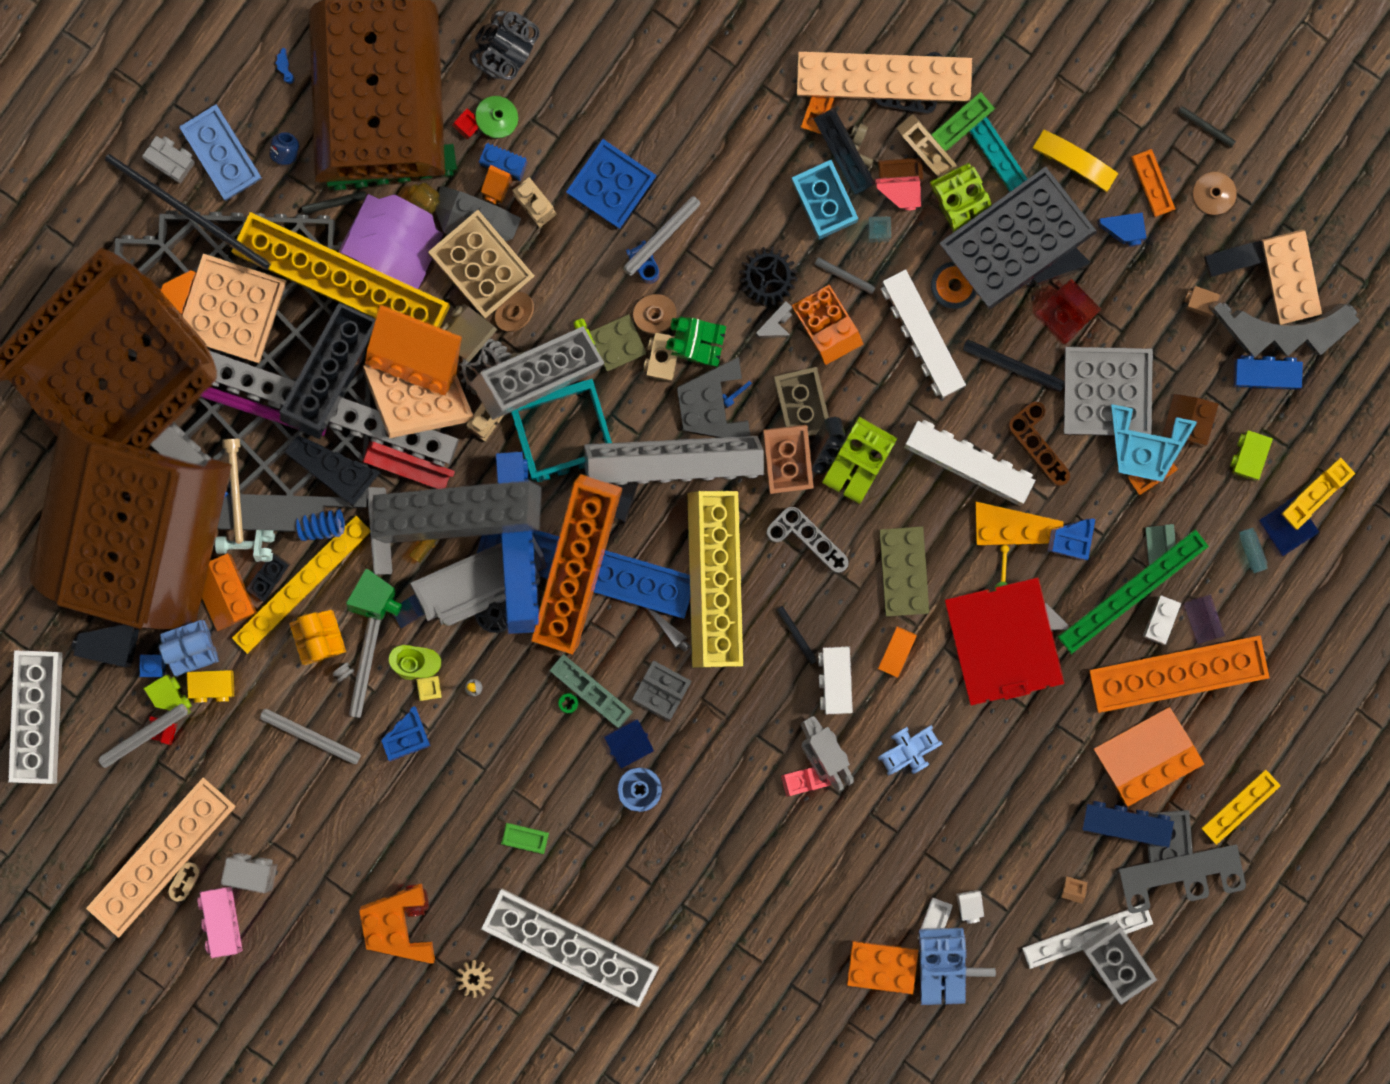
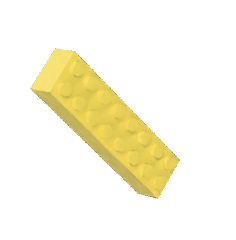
M738 491L688 493L692 668L743 666Z

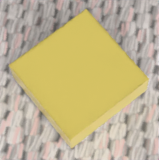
M439 676L416 679L420 701L442 698Z

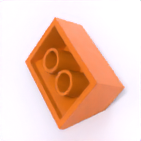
M227 553L210 561L202 599L218 632L256 615L257 612L232 555Z

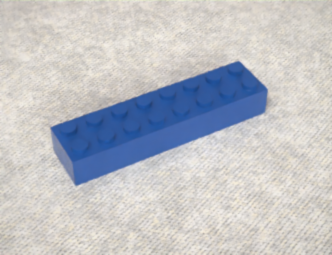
M522 452L496 454L498 483L529 481L524 480L528 479L527 459H523ZM532 531L501 533L508 634L535 632L534 625H539L538 605H533L537 604L536 584H532L536 583L535 563H530L534 562L533 542H529L533 541Z

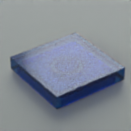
M1296 496L1258 520L1282 557L1319 533V530L1310 518L1298 530H1295L1282 516L1283 511L1296 499Z

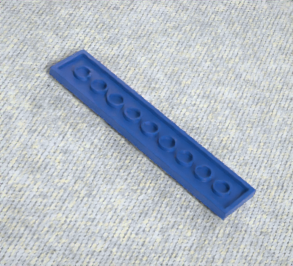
M535 530L532 531V535L544 555L547 567L538 573L540 577L548 579L560 537ZM501 533L482 535L477 553L502 543ZM605 550L594 593L685 619L690 602V575Z

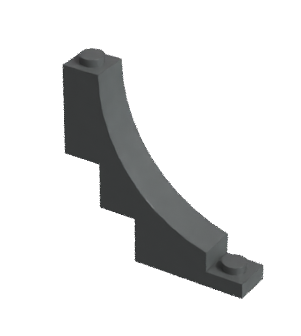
M1214 301L1208 306L1244 351L1252 357H1256L1270 343L1276 347L1281 355L1289 356L1303 342L1308 345L1314 354L1322 355L1360 321L1356 317L1357 311L1350 304L1339 303L1322 316L1297 324H1271L1254 318L1241 310H1236L1233 314H1230L1232 310L1224 302Z

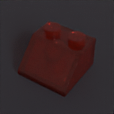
M1071 278L1035 314L1066 344L1102 309Z

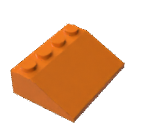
M381 305L368 345L365 364L374 369L389 373L394 377L409 381L414 385L429 389L434 393L446 396L456 378L462 337Z
M1170 707L1093 749L1126 807L1204 765L1195 746Z

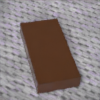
M922 158L878 161L879 179L919 176L920 181L923 180Z

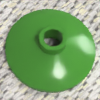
M491 96L484 99L478 105L475 119L477 126L485 135L492 138H504L515 130L518 124V112L513 103L501 96ZM495 112H500L502 117L497 118Z

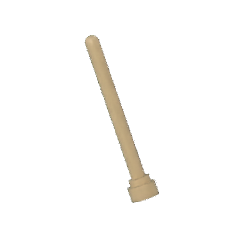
M240 439L222 440L223 449H225V453H228V463L232 464L229 476L234 538L237 544H241L243 542V528L236 452H239Z

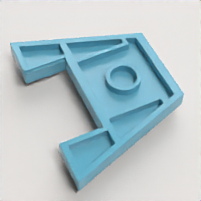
M1111 404L1119 473L1163 482L1197 422L1176 417L1171 439L1131 431L1129 427L1133 408Z

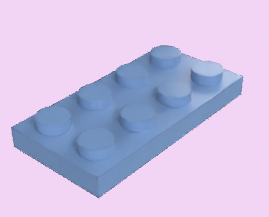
M217 105L180 126L181 131L225 201L262 179Z

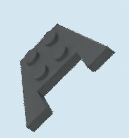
M739 356L677 387L683 429L685 431L718 437L751 436L748 420L727 423L721 382L742 379Z

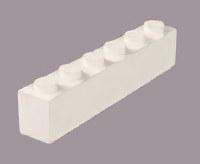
M904 270L882 282L883 287L880 288L886 300L890 299L893 305L891 311L896 319L900 318L903 324L900 328L905 338L910 337L913 343L910 347L915 357L920 356L923 362L920 366L925 376L931 377L933 383L930 385L935 395H940L942 399L964 388L966 384L907 271Z

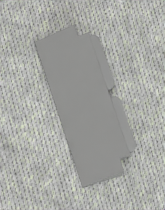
M532 535L533 541L529 542H533L534 562L530 563H535L536 583L532 584H536L537 587L540 584L539 581H541L538 572L547 567L544 555ZM502 543L411 583V587L427 621L438 617L441 625L450 626L486 610L489 604L494 601L496 603L506 601Z

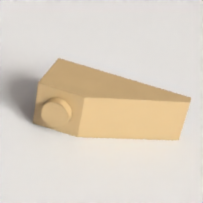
M914 114L897 127L904 139L938 177L958 168L957 164Z

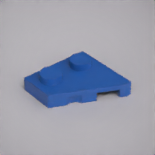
M1085 519L1052 529L1048 551L1081 560H1088L1095 519Z
M416 706L412 707L410 712L381 740L389 761L430 746Z

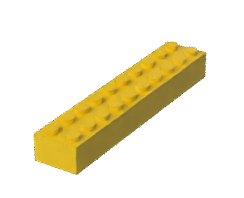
M251 212L237 238L239 242L271 262L269 271L338 303L341 302L375 319L379 307L382 305L440 328L450 308L449 303ZM232 249L231 252L234 255L256 264L236 249Z

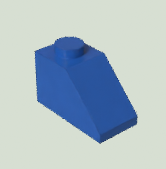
M1143 213L1100 218L1098 220L1100 228L1122 244L1128 243L1129 247L1142 245L1141 241L1146 239Z

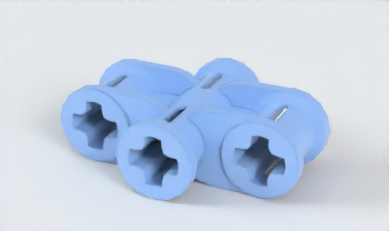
M932 725L913 737H910L908 727L891 736V739H894L898 746L877 757L878 760H882L888 770V776L902 769L907 764L911 766L912 774L929 765L922 756L943 744L941 741H938L933 733ZM888 757H890V759H891V761L893 762L894 766H892V764H891L890 760L888 759Z

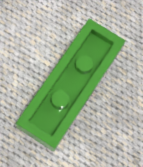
M980 92L937 129L932 136L944 151H948L993 112L995 107Z

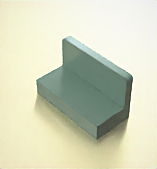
M1174 524L1147 527L1145 529L1148 565L1176 545Z

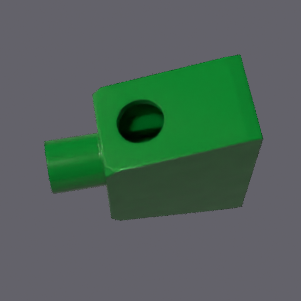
M365 569L346 603L348 611L376 620H382L386 611L397 616L402 608V604L393 600L395 597L394 588L368 569Z

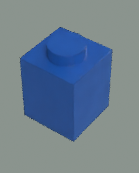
M140 655V677L165 676L166 663L162 655Z

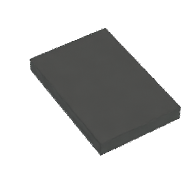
M1189 810L1149 813V816L1157 817L1158 814L1171 816L1170 820L1175 821L1170 847L1147 843L1149 863L1193 854Z

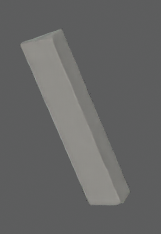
M370 487L367 489L374 574L388 575L392 574L390 543H383L372 538L374 495L386 494V489Z

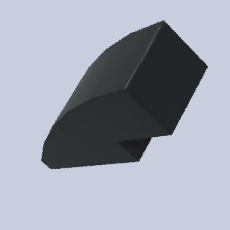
M1261 240L1204 256L1209 277L1266 263Z

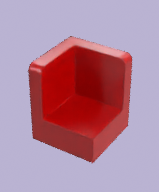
M150 716L149 721L152 723L158 718ZM172 724L151 739L172 745L178 724Z

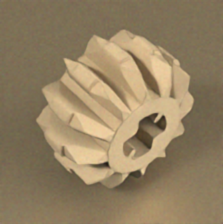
M476 960L472 961V968L465 962L463 965L467 971L460 968L457 971L463 975V977H456L457 982L463 981V984L459 985L458 989L461 990L466 987L465 996L472 990L473 998L477 997V990H479L482 996L485 995L482 986L486 989L491 988V985L485 982L493 980L492 976L486 977L485 975L491 969L487 968L483 971L484 962H481L478 968L476 967ZM472 973L474 976L479 975V984L476 985L475 982L470 983L469 979L471 976L469 975Z

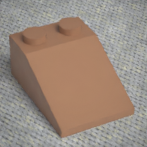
M807 425L763 430L767 485L770 494L813 489Z

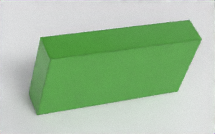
M506 823L502 844L544 854L549 833Z

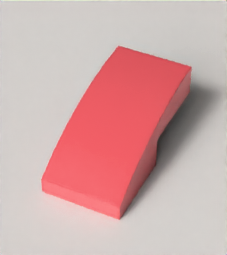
M813 767L781 775L786 797L832 785L828 778L821 781Z

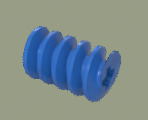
M338 509L335 516L334 512L329 510L328 517H326L325 512L322 511L320 512L319 519L312 513L310 523L306 515H304L303 526L305 531L301 530L297 518V533L302 541H307L308 539L315 540L316 538L323 539L325 537L332 538L333 536L340 537L344 534L345 530L343 513Z

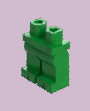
M690 317L672 318L670 327L672 330H676L675 338H669L666 344V349L672 352L671 355L703 366L718 367L722 348L707 344L723 345L726 326Z

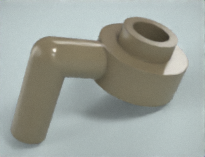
M860 124L859 127L855 126L850 138L854 139L853 143L858 151L869 128L863 124ZM860 154L865 165L871 167L873 159Z

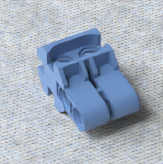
M205 620L160 634L162 644L159 645L165 663L170 665L174 676H180L219 662L215 646H213L211 634Z
M963 928L919 929L921 1005H941V990H944L945 1004H965L966 945Z

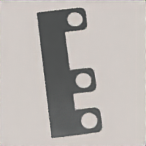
M1237 844L1119 869L1130 913L1149 910L1150 901L1147 888L1184 881L1186 895L1190 901L1204 899L1209 896L1206 875L1220 873L1223 889L1226 893L1242 891L1246 887ZM1231 874H1236L1240 877V885L1236 888H1231L1227 885V877ZM1193 882H1200L1203 885L1204 891L1201 895L1194 896L1191 894L1190 885ZM1136 894L1142 895L1145 899V904L1141 908H1134L1131 904V898Z

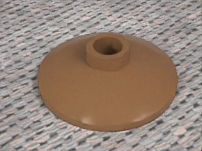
M1209 172L1201 176L1195 183L1193 199L1197 207L1204 213L1220 215L1227 212L1233 206L1236 200V187L1227 175L1220 172ZM1218 189L1220 194L1214 196L1212 190Z
M516 292L496 309L495 321L498 327L506 332H514L523 328L532 317L534 311L533 300L524 292Z
M659 294L642 298L636 304L633 311V318L637 327L650 334L668 330L672 318H676L677 315L676 307L671 299Z

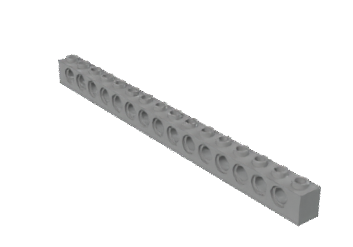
M147 334L144 335L143 340L148 339L151 345L150 336ZM130 349L128 355L136 358V352ZM209 351L217 369V379L212 384L213 386L218 387L219 383L226 385V390L236 394H239L240 391L248 393V398L260 401V398L268 400V405L280 409V406H283L285 403L284 393L287 390H292L296 381ZM227 368L232 369V377L224 380L222 372ZM246 376L253 377V384L249 387H244L242 383L243 378ZM266 383L274 385V390L270 394H264L263 387ZM344 398L341 399L329 421V426L342 430V427L351 430L350 434L361 438L363 434L370 436V441L382 445L383 442L392 444L391 448L401 452L404 449L412 451V456L423 460L427 456L433 459L432 463L442 467L445 466V463L451 465L459 443V439L434 430L413 433L418 436V442L415 445L407 444L406 439L408 435L388 438L378 410ZM348 412L356 414V420L353 423H346L345 416ZM369 419H374L377 422L376 428L372 431L367 430L365 427ZM437 441L439 444L438 450L433 453L427 450L428 443Z

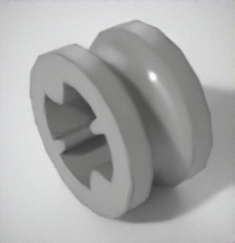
M348 662L332 673L333 676H337L338 683L354 672L353 669H349Z

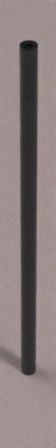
M111 154L105 157L107 163L265 270L270 268L271 262Z

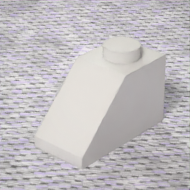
M974 890L956 894L961 920H966L967 924L979 922V917H984L981 892Z

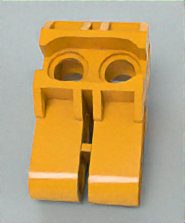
M328 610L321 613H311L289 623L302 665H309L346 653L334 611Z

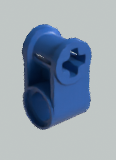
M645 240L641 242V245L631 250H625L629 259L646 244ZM653 255L637 270L643 282L647 284L655 283L660 274ZM653 268L656 272L653 277H646L643 274L644 270Z

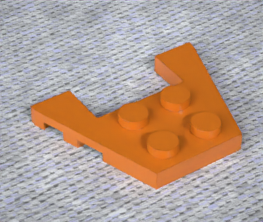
M417 884L412 889L406 891H399L396 895L389 898L384 897L361 906L359 911L367 950L426 963H434L435 955L432 942H409L403 908L424 905L425 898L422 884Z

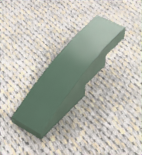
M564 654L551 668L550 672L616 727L620 728L633 713V711Z

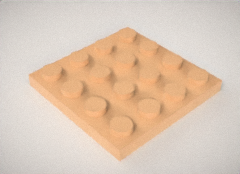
M203 254L183 317L203 339L206 347L260 364L287 281Z
M363 365L364 376L389 438L466 423L473 418L472 411L457 375L446 396L419 385H414L399 377H394L384 371Z

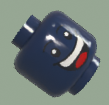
M287 132L275 135L271 140L269 149L270 158L279 165H288L295 162L299 150L298 140Z

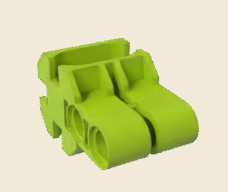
M969 163L930 182L931 189L940 203L939 206L949 222L953 233L972 220L970 213L975 218L991 206V200L982 186L983 182L979 174ZM970 184H974V190L970 194H967V186H969ZM951 194H955L954 202L947 203V198Z
M859 417L822 483L840 492L847 479L851 480L843 495L860 504L897 438ZM852 440H860L862 447H855L852 444ZM871 451H879L881 453V457H873L871 455ZM855 464H857L859 467L854 474L851 471Z

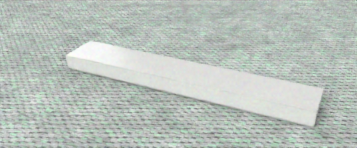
M1144 904L1138 905L1134 908H1141L1144 906ZM1127 909L1023 947L1028 966L1031 969L1083 950L1081 945L1116 921L1126 934L1153 924L1148 910L1130 913Z

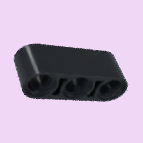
M839 417L827 418L822 423L809 447L811 468L814 473L827 472L846 441L842 420Z

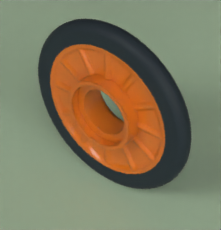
M953 261L941 265L932 276V294L941 305L947 308L958 309L965 307L977 295ZM950 280H959L961 288L958 291H952L948 285Z

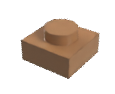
M1066 877L1061 898L1083 904L1087 882Z

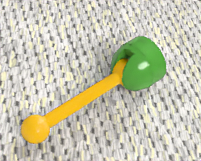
M1007 545L1001 546V582L995 586L994 591H996V587L1008 585L1005 582L1007 553L1009 552Z

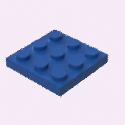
M602 139L566 193L618 229H621L656 178V174Z

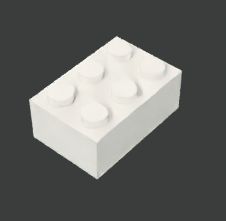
M850 647L823 648L822 653H818V666H823V675H819V688H824V697H820V710H825V714L852 713Z

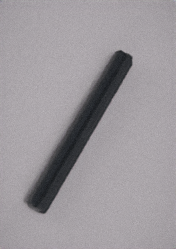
M966 340L963 346V350L1055 391L1060 392L1064 387L1065 382L974 341Z

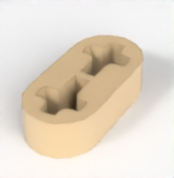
M192 862L186 863L180 868L169 888L171 899L183 901L189 896L200 876V868L197 864ZM193 867V872L195 873V876H190L188 880L185 881L184 879L187 875V873L184 871L185 868L189 869ZM184 883L185 885L182 889L185 893L184 896L179 895L176 897L174 888H179Z

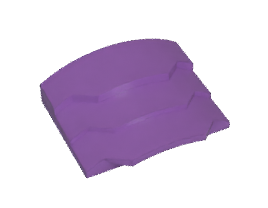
M367 194L338 252L418 289L432 260L428 252L440 242L443 233L436 230L432 214L394 194L380 199Z

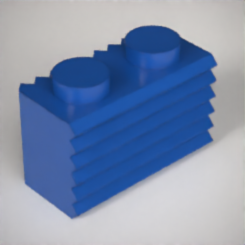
M489 143L485 145L479 160L480 166L489 169L490 165L511 174L512 178L521 181L528 164L526 157L522 158L518 154L514 155L513 152H506L505 149L502 150V148L494 147L493 144L490 145Z

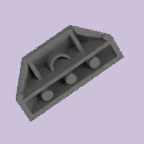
M443 186L440 187L433 204L443 232L447 235L477 210L481 212L504 241L514 238L521 218L498 206L464 192Z

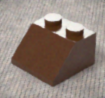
M1174 394L1162 436L1171 438L1176 417L1196 421L1197 424L1186 443L1203 448L1206 447L1219 404L1197 397Z

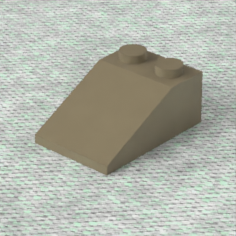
M463 303L462 306L459 305L453 310L450 320L447 323H442L440 329L462 337L459 356L470 362L495 333L497 328Z

